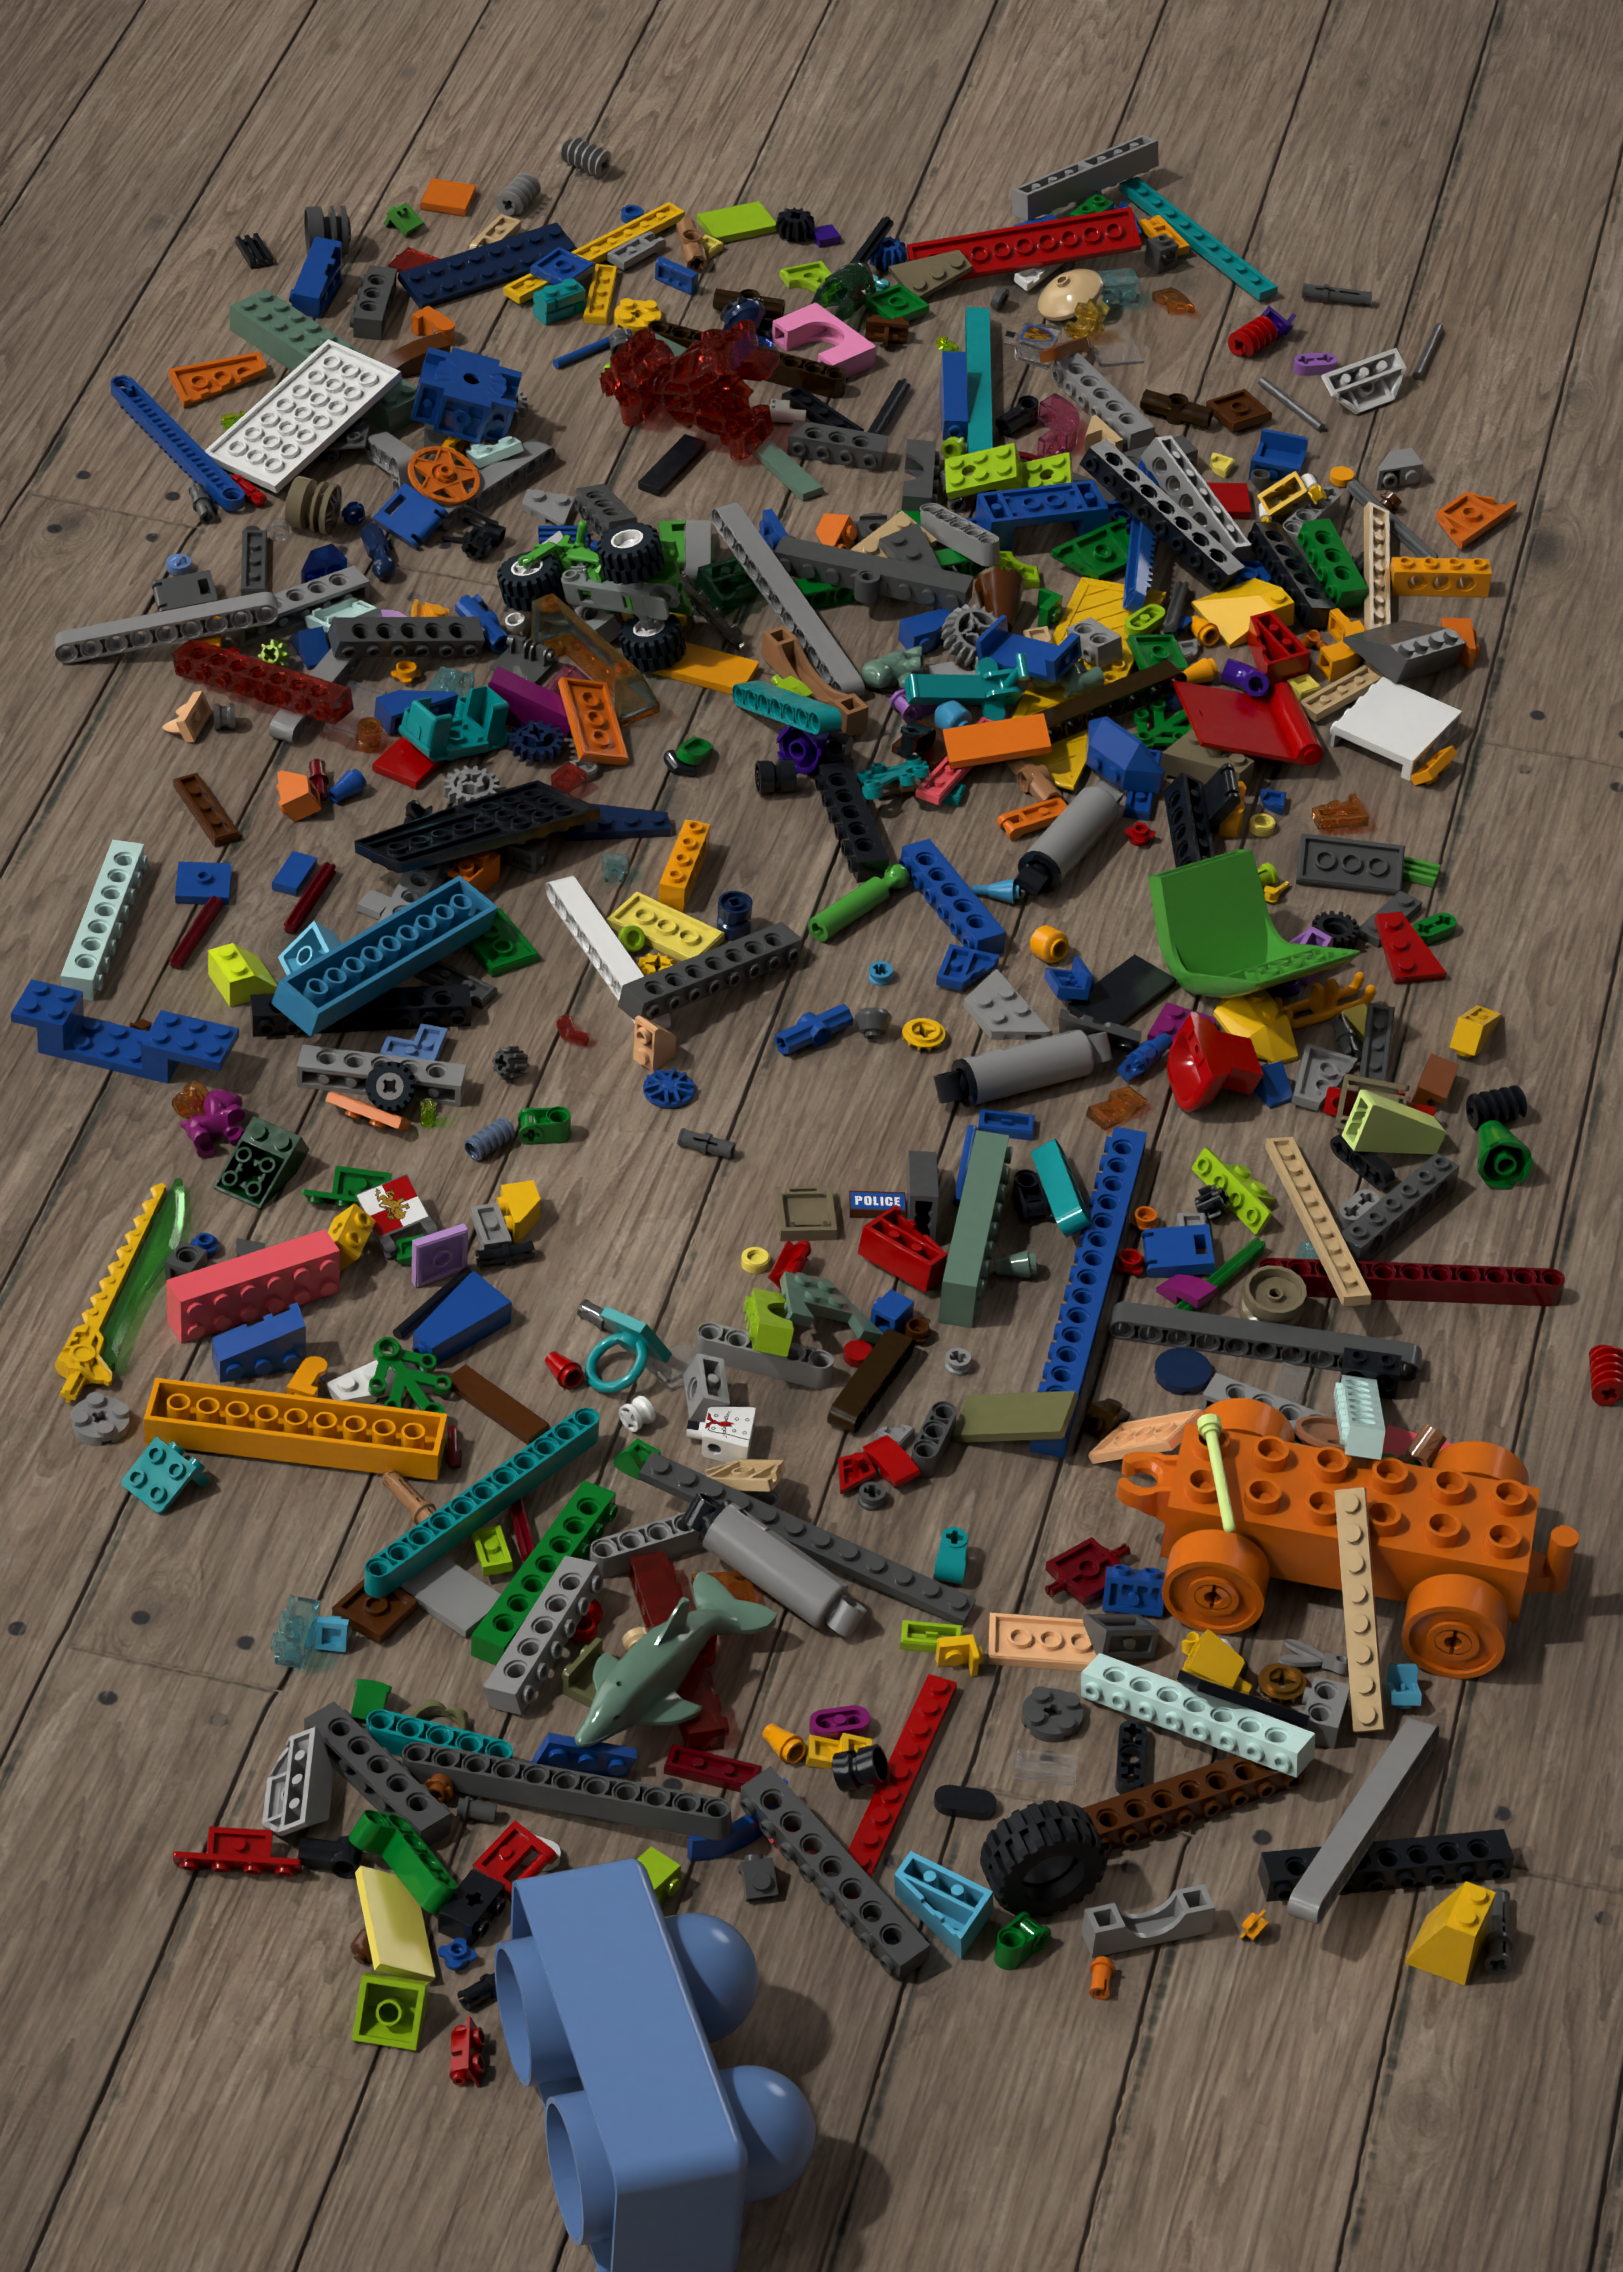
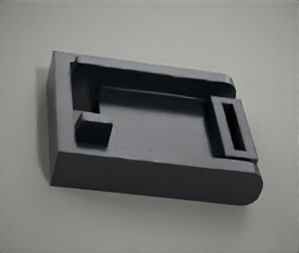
M1229 763L1222 765L1203 786L1211 833L1241 802L1240 795L1238 794L1239 787L1234 766Z

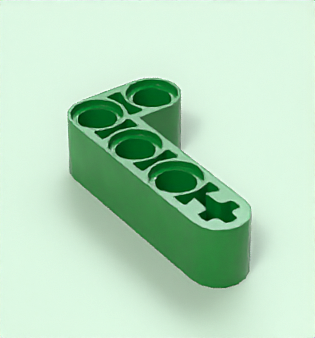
M365 1810L349 1835V1841L362 1851L381 1855L418 1904L426 1911L439 1915V1910L452 1898L457 1890V1883L405 1819L394 1814L374 1810Z

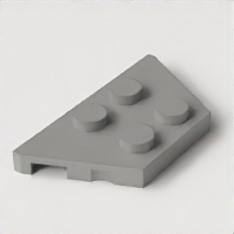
M998 969L986 977L964 999V1009L990 1039L1004 1040L1011 1038L1014 1040H1025V1035H1041V1038H1045L1051 1034V1030Z

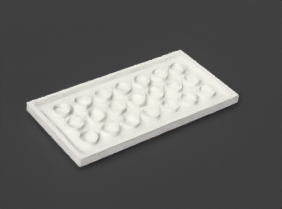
M328 339L211 444L205 452L221 468L236 475H241L253 483L278 493L402 379L401 371Z

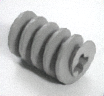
M576 137L573 140H567L563 144L561 159L572 166H576L578 169L601 178L608 170L611 153L602 147L590 144L589 141L583 140L581 137Z
M521 172L517 174L496 197L497 209L506 216L520 215L540 193V183L533 175Z

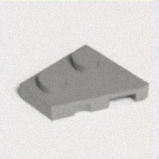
M527 489L522 501V511L537 517L538 520L544 523L550 520L557 524V526H566L574 508L575 497L544 492L538 489Z

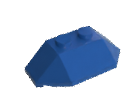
M1107 716L1089 721L1086 738V764L1121 790L1150 793L1162 792L1165 770L1158 766L1154 756L1142 741Z

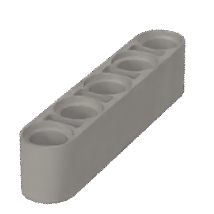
M927 503L921 505V527L935 537L938 542L982 566H994L1000 563L998 536L940 504Z
M713 1322L703 1323L697 1328L696 1354L723 1358L725 1366L815 1389L827 1388L832 1383L834 1358L827 1351L791 1342L788 1357L753 1351L752 1341L748 1340L749 1331Z

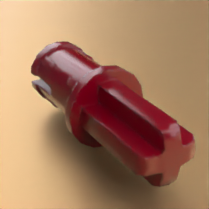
M313 759L309 763V779L320 793V801H326L328 799L327 786L329 778L325 772V762L322 759Z

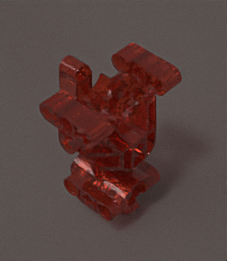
M740 320L729 330H706L700 335L701 341L695 340L680 356L676 357L666 342L656 339L654 330L642 329L635 332L634 337L629 338L617 350L616 354L610 357L611 368H604L605 372H602L599 378L602 393L606 394V397L615 395L616 400L619 402L624 425L634 426L640 424L663 401L667 413L680 425L687 428L695 425L707 433L720 435L721 443L728 446L730 458L734 460L748 458L774 431L770 407L760 404L750 408L748 398L754 393V390L743 381L761 382L767 380L780 366V360L775 353L756 350L758 340L755 324L752 320Z

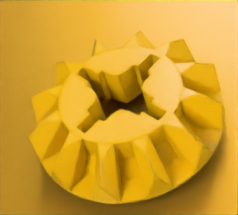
M648 953L646 957H640L636 965L642 974L647 976L656 972L655 966H660L659 970L677 964V960L671 959L670 955L661 956L660 953L657 955Z
M913 1019L907 1022L902 1029L903 1041L908 1043V1047H917L918 1051L923 1048L930 1052L932 1047L939 1048L941 1043L945 1042V1029L940 1023L932 1019Z

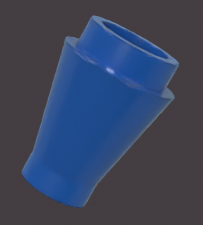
M357 769L347 770L338 782L328 790V797L337 804L344 799L363 792L364 787L367 785L365 777Z

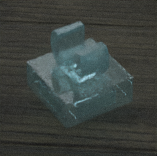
M602 853L601 864L605 882L609 881L611 873H617L619 875V883H623L624 874H628L629 855Z

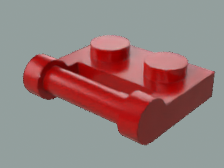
M514 1820L474 1862L473 1870L505 1884L504 1896L512 1902V1883L507 1878L532 1851L538 1854L536 1859L516 1880L537 1876L547 1864L552 1865L558 1858V1855L550 1846Z

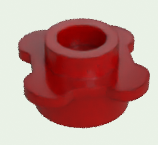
M1137 822L1133 827L1126 828L1124 832L1126 836H1129V842L1138 847L1148 845L1150 838H1155L1156 835L1154 830H1150L1142 822Z
M1124 1249L1117 1254L1118 1263L1115 1264L1117 1272L1140 1275L1143 1272L1141 1264L1144 1263L1145 1258L1139 1251Z

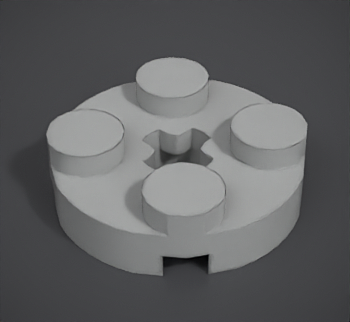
M99 1392L89 1393L86 1399L80 1401L71 1412V1427L75 1437L81 1442L93 1446H102V1441L112 1440V1444L120 1441L127 1435L130 1429L129 1406L116 1398L103 1396ZM96 1419H105V1420H106V1421L101 1420V1421H99V1423L95 1422Z

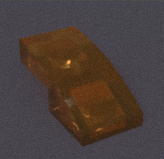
M1130 1086L1110 1091L1107 1101L1089 1106L1086 1116L1102 1129L1107 1130L1124 1122L1146 1105L1147 1099Z

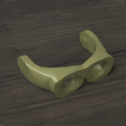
M432 1699L426 1700L424 1705L418 1708L411 1716L419 1719L444 1716L453 1721L462 1730H466V1721L468 1719V1713L464 1709L456 1706H449L446 1709L442 1703Z

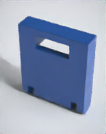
M404 483L372 518L379 527L416 550L419 544L413 537L415 536L416 539L424 543L442 523V519L438 515L446 518L449 514L445 508Z
M1209 1224L1143 1230V1249L1148 1277L1159 1278L1172 1277L1176 1274L1198 1275L1215 1272ZM1206 1247V1254L1196 1255V1249Z

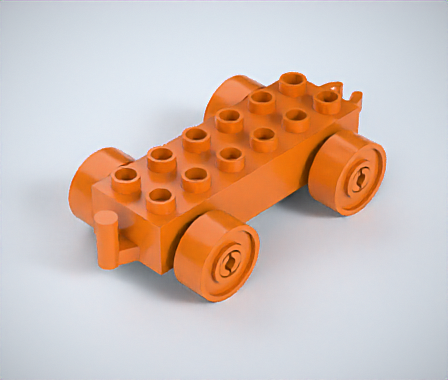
M1231 1398L1218 1401L1207 1407L1203 1414H1216L1221 1419L1222 1432L1218 1440L1236 1526L1233 1533H1226L1224 1531L1207 1441L1199 1435L1197 1425L1185 1423L1179 1455L1136 1451L1123 1457L1122 1475L1131 1477L1136 1474H1147L1153 1476L1157 1481V1484L1152 1487H1140L1133 1484L1128 1478H1120L1117 1484L1116 1498L1126 1506L1138 1509L1150 1516H1155L1165 1523L1160 1557L1168 1558L1162 1586V1599L1166 1608L1182 1624L1201 1632L1209 1629L1214 1634H1231L1245 1630L1260 1618L1264 1608L1269 1577L1342 1590L1334 1490L1365 1487L1367 1490L1375 1597L1407 1602L1402 1630L1403 1648L1416 1665L1427 1672L1445 1678L1468 1679L1478 1677L1490 1672L1501 1662L1505 1653L1509 1621L1518 1623L1523 1595L1547 1591L1561 1593L1566 1590L1575 1549L1579 1542V1534L1575 1529L1567 1525H1560L1551 1532L1546 1556L1532 1549L1540 1488L1529 1486L1528 1471L1515 1454L1499 1445L1483 1441H1464L1449 1445L1437 1453L1428 1468L1406 1464L1391 1457L1378 1460L1345 1455L1344 1451L1336 1447L1327 1446L1319 1448L1295 1443V1433L1291 1423L1274 1407L1247 1398Z

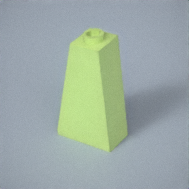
M1360 1090L1342 1137L1353 1151L1436 1154L1444 1140L1446 1131L1434 1116L1367 1090Z

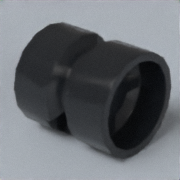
M792 758L778 759L775 765L769 760L756 761L755 783L758 794H771L776 788L780 793L795 792L797 778L794 760Z
M878 1744L859 1748L857 1752L853 1749L835 1753L833 1756V1775L838 1788L842 1792L858 1790L862 1785L866 1787L881 1785L888 1781L889 1768L887 1758L883 1749Z

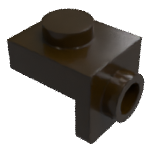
M1111 1398L1093 1402L1090 1404L1081 1428L1102 1441L1111 1432L1113 1426L1127 1422L1131 1413L1123 1409V1405L1120 1402Z

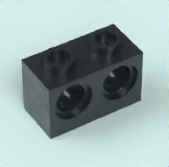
M1344 1347L1339 1383H1341L1342 1375L1376 1379L1380 1398L1395 1400L1400 1378L1402 1355Z

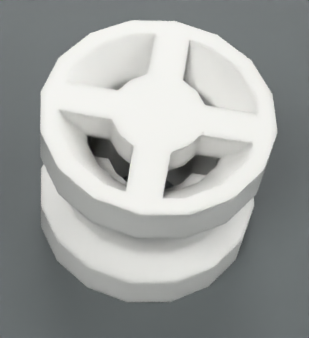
M644 1396L634 1398L632 1404H624L619 1409V1416L623 1425L631 1432H637L642 1428V1424H650L656 1417L652 1404Z

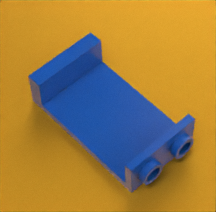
M1001 615L976 640L975 645L978 662L984 657H989L995 660L999 668L1015 669L1017 666L1016 655L1025 653L1029 676L1055 683L1082 656L1080 635L1070 633L1058 646L1009 633L1006 615Z

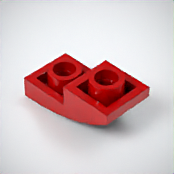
M888 1435L862 1447L863 1452L866 1451L870 1461L879 1467L881 1477L895 1487L905 1485L911 1479L921 1475L919 1468L910 1456Z

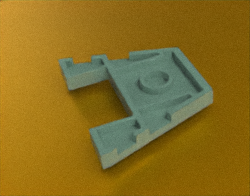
M785 1271L780 1279L782 1297L786 1299L784 1310L788 1311L786 1319L792 1321L793 1324L810 1327L814 1320L813 1315L848 1323L857 1338L862 1341L876 1344L883 1335V1332L846 1298L831 1281L824 1278L820 1280L813 1279L800 1272L794 1274Z

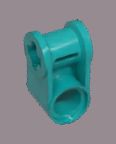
M949 1527L942 1532L933 1580L963 1585L968 1535L963 1529Z

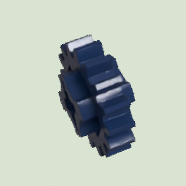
M529 720L527 725L521 722L519 723V728L513 727L512 733H509V751H513L514 757L520 756V761L522 762L526 759L530 760V764L534 762L544 764L545 759L552 762L554 761V756L560 757L561 751H564V733H560L559 727L552 728L553 723L551 722L547 725L543 724V720L539 722Z

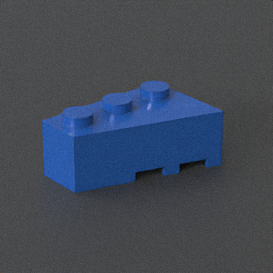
M316 236L314 238L295 287L289 295V302L292 303V306L306 316L319 319L342 281V242Z

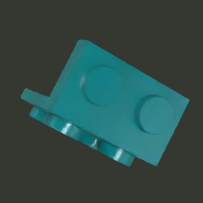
M156 1436L122 1478L121 1485L156 1513L163 1514L191 1479L202 1488L211 1479L202 1472L205 1466L191 1456L189 1460L185 1459L182 1455L186 1451L173 1441L167 1445Z

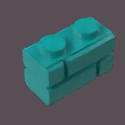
M565 279L562 283L554 286H545L542 290L533 294V302L535 303L533 304V314L546 325L585 311L584 299L586 290L575 279Z

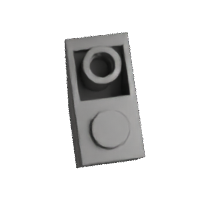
M1413 448L1394 450L1388 453L1377 469L1376 491L1421 483L1423 463Z

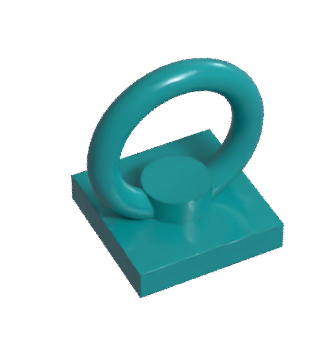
M606 1306L600 1316L615 1334L607 1336L592 1349L586 1360L585 1377L589 1385L599 1392H619L638 1380L646 1368L648 1356L667 1363L673 1354L646 1323ZM619 1344L626 1351L637 1355L634 1366L622 1378L607 1382L597 1376L596 1368L598 1361L611 1347Z

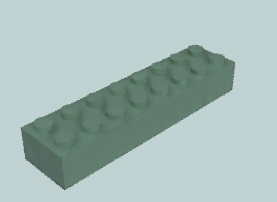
M976 1130L942 1282L938 1323L972 1328L974 1317L980 1318L982 1301L978 1300V1298H984L986 1281L983 1278L988 1279L991 1262L987 1261V1259L992 1260L995 1243L991 1240L996 1241L999 1224L995 1221H1001L1003 1209L1001 1203L1005 1202L1007 1190L1004 1184L1009 1183L1011 1168L1006 1166V1163L1011 1164L1013 1147H1008L1009 1135Z

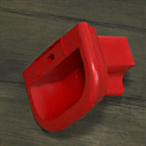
M1196 1012L1189 1014L1170 1047L1167 1059L1168 1080L1175 1101L1179 1108L1186 1112H1192L1209 1105L1221 1088L1252 1094L1264 1075L1250 1038L1221 1032L1211 1021L1200 1017Z

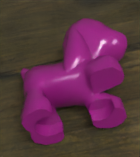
M214 1089L207 1094L204 1100L203 1109L206 1114L196 1115L187 1121L180 1122V1126L193 1141L198 1157L204 1159L212 1157L215 1149L211 1139L221 1136L226 1137L232 1146H237L245 1132L244 1128L233 1126L245 1117L241 1096L227 1090Z

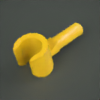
M1285 881L1276 888L1266 885L1264 888L1265 900L1276 904L1280 894L1290 886V883Z

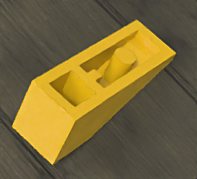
M1478 1005L1458 1017L1449 1048L1455 1049L1456 1054L1470 1058L1472 1055H1477L1488 1041L1501 1019L1502 1013Z

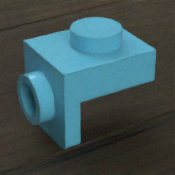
M1389 1663L1387 1665L1385 1692L1391 1705L1400 1709L1421 1706L1422 1693L1417 1684L1418 1666L1416 1664Z

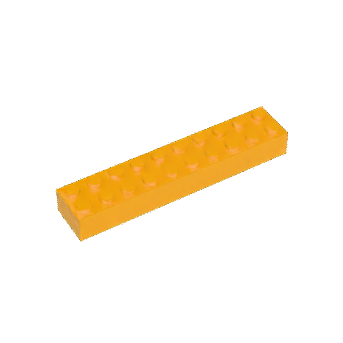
M155 1378L143 1419L144 1444L148 1445L157 1436L167 1445L173 1441L182 1449L380 1474H385L389 1470L395 1469L404 1477L436 1481L438 1480L447 1440V1414L163 1378Z

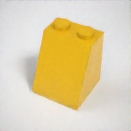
M1467 1881L1427 1914L1406 1957L1405 1964L1465 1986L1485 1944L1496 1892Z

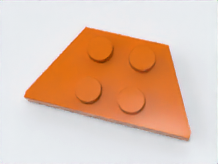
M1464 492L1438 510L1436 520L1459 549H1463L1514 513L1517 503L1510 501L1508 505L1495 503V497Z

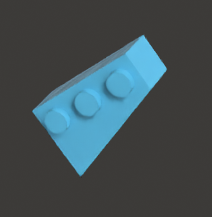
M912 1851L909 1852L894 1874L895 1895L962 1959L993 1913V1891Z

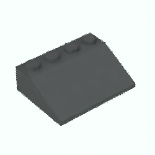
M1407 620L1343 638V642L1395 684L1455 667L1467 643L1452 629Z

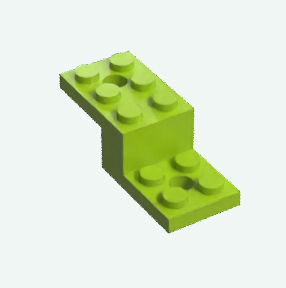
M1015 443L945 459L946 494L950 500L993 489L1003 491L1073 482L1072 458L1070 453L1067 452L1022 463ZM973 472L972 475L966 476L968 473ZM1051 476L1050 479L1044 480V478Z

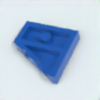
M950 944L938 972L936 985L962 991L998 966L1000 955Z

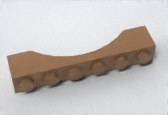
M784 625L763 632L761 657L783 679L790 675L804 682L813 692L811 699L836 707L842 716L841 730L843 734L855 736L867 731L869 707L855 693H840L825 683L809 663L796 636Z

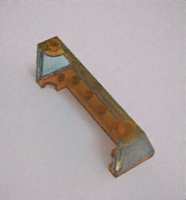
M554 593L532 601V643L537 642L552 648V651L555 652V657L566 654L593 680L607 682L610 694L615 699L614 709L620 728L659 712L660 703L641 671Z

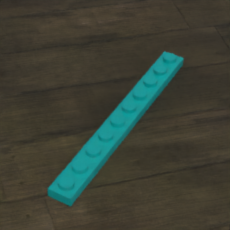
M1134 177L1119 183V191L1150 216L1160 215L1192 249L1260 301L1277 295V285L1140 178Z

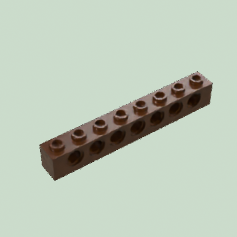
M1235 1755L1086 1806L1083 1809L1092 1818L1108 1852L1124 1845H1132L1136 1841L1150 1836H1158L1165 1831L1179 1826H1187L1191 1822L1202 1818L1213 1817L1228 1809L1239 1808L1246 1803L1260 1798H1267L1280 1791L1294 1789L1303 1784L1305 1769L1296 1778Z

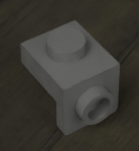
M763 1854L745 1856V1861H741L737 1866L738 1873L741 1872L745 1901L777 1897L778 1889L773 1857L764 1858Z

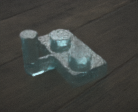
M441 666L425 691L456 692L458 697H467L469 689L474 688L475 674L473 672L464 673Z

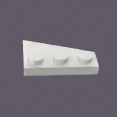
M375 1360L327 1382L326 1392L333 1400L364 1404L376 1403L378 1398L390 1396L396 1374L389 1366L385 1377L386 1391L384 1395L380 1397L372 1396L368 1391V1386L377 1368L378 1361ZM403 1362L406 1368L419 1371L414 1364ZM418 1384L424 1394L432 1392V1387ZM373 1385L375 1389L382 1388L380 1385ZM405 1388L403 1391L402 1398L406 1397V1393H408Z

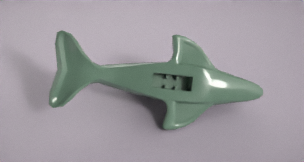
M703 1571L699 1572L692 1585L693 1600L697 1610L689 1612L690 1600L682 1597L669 1619L646 1633L629 1649L620 1661L608 1652L603 1653L597 1659L592 1678L596 1695L586 1717L575 1734L574 1741L576 1745L589 1747L598 1744L635 1725H672L683 1723L699 1716L702 1707L683 1700L676 1692L709 1638L713 1635L765 1632L776 1625L777 1613L764 1605L736 1599L715 1577Z

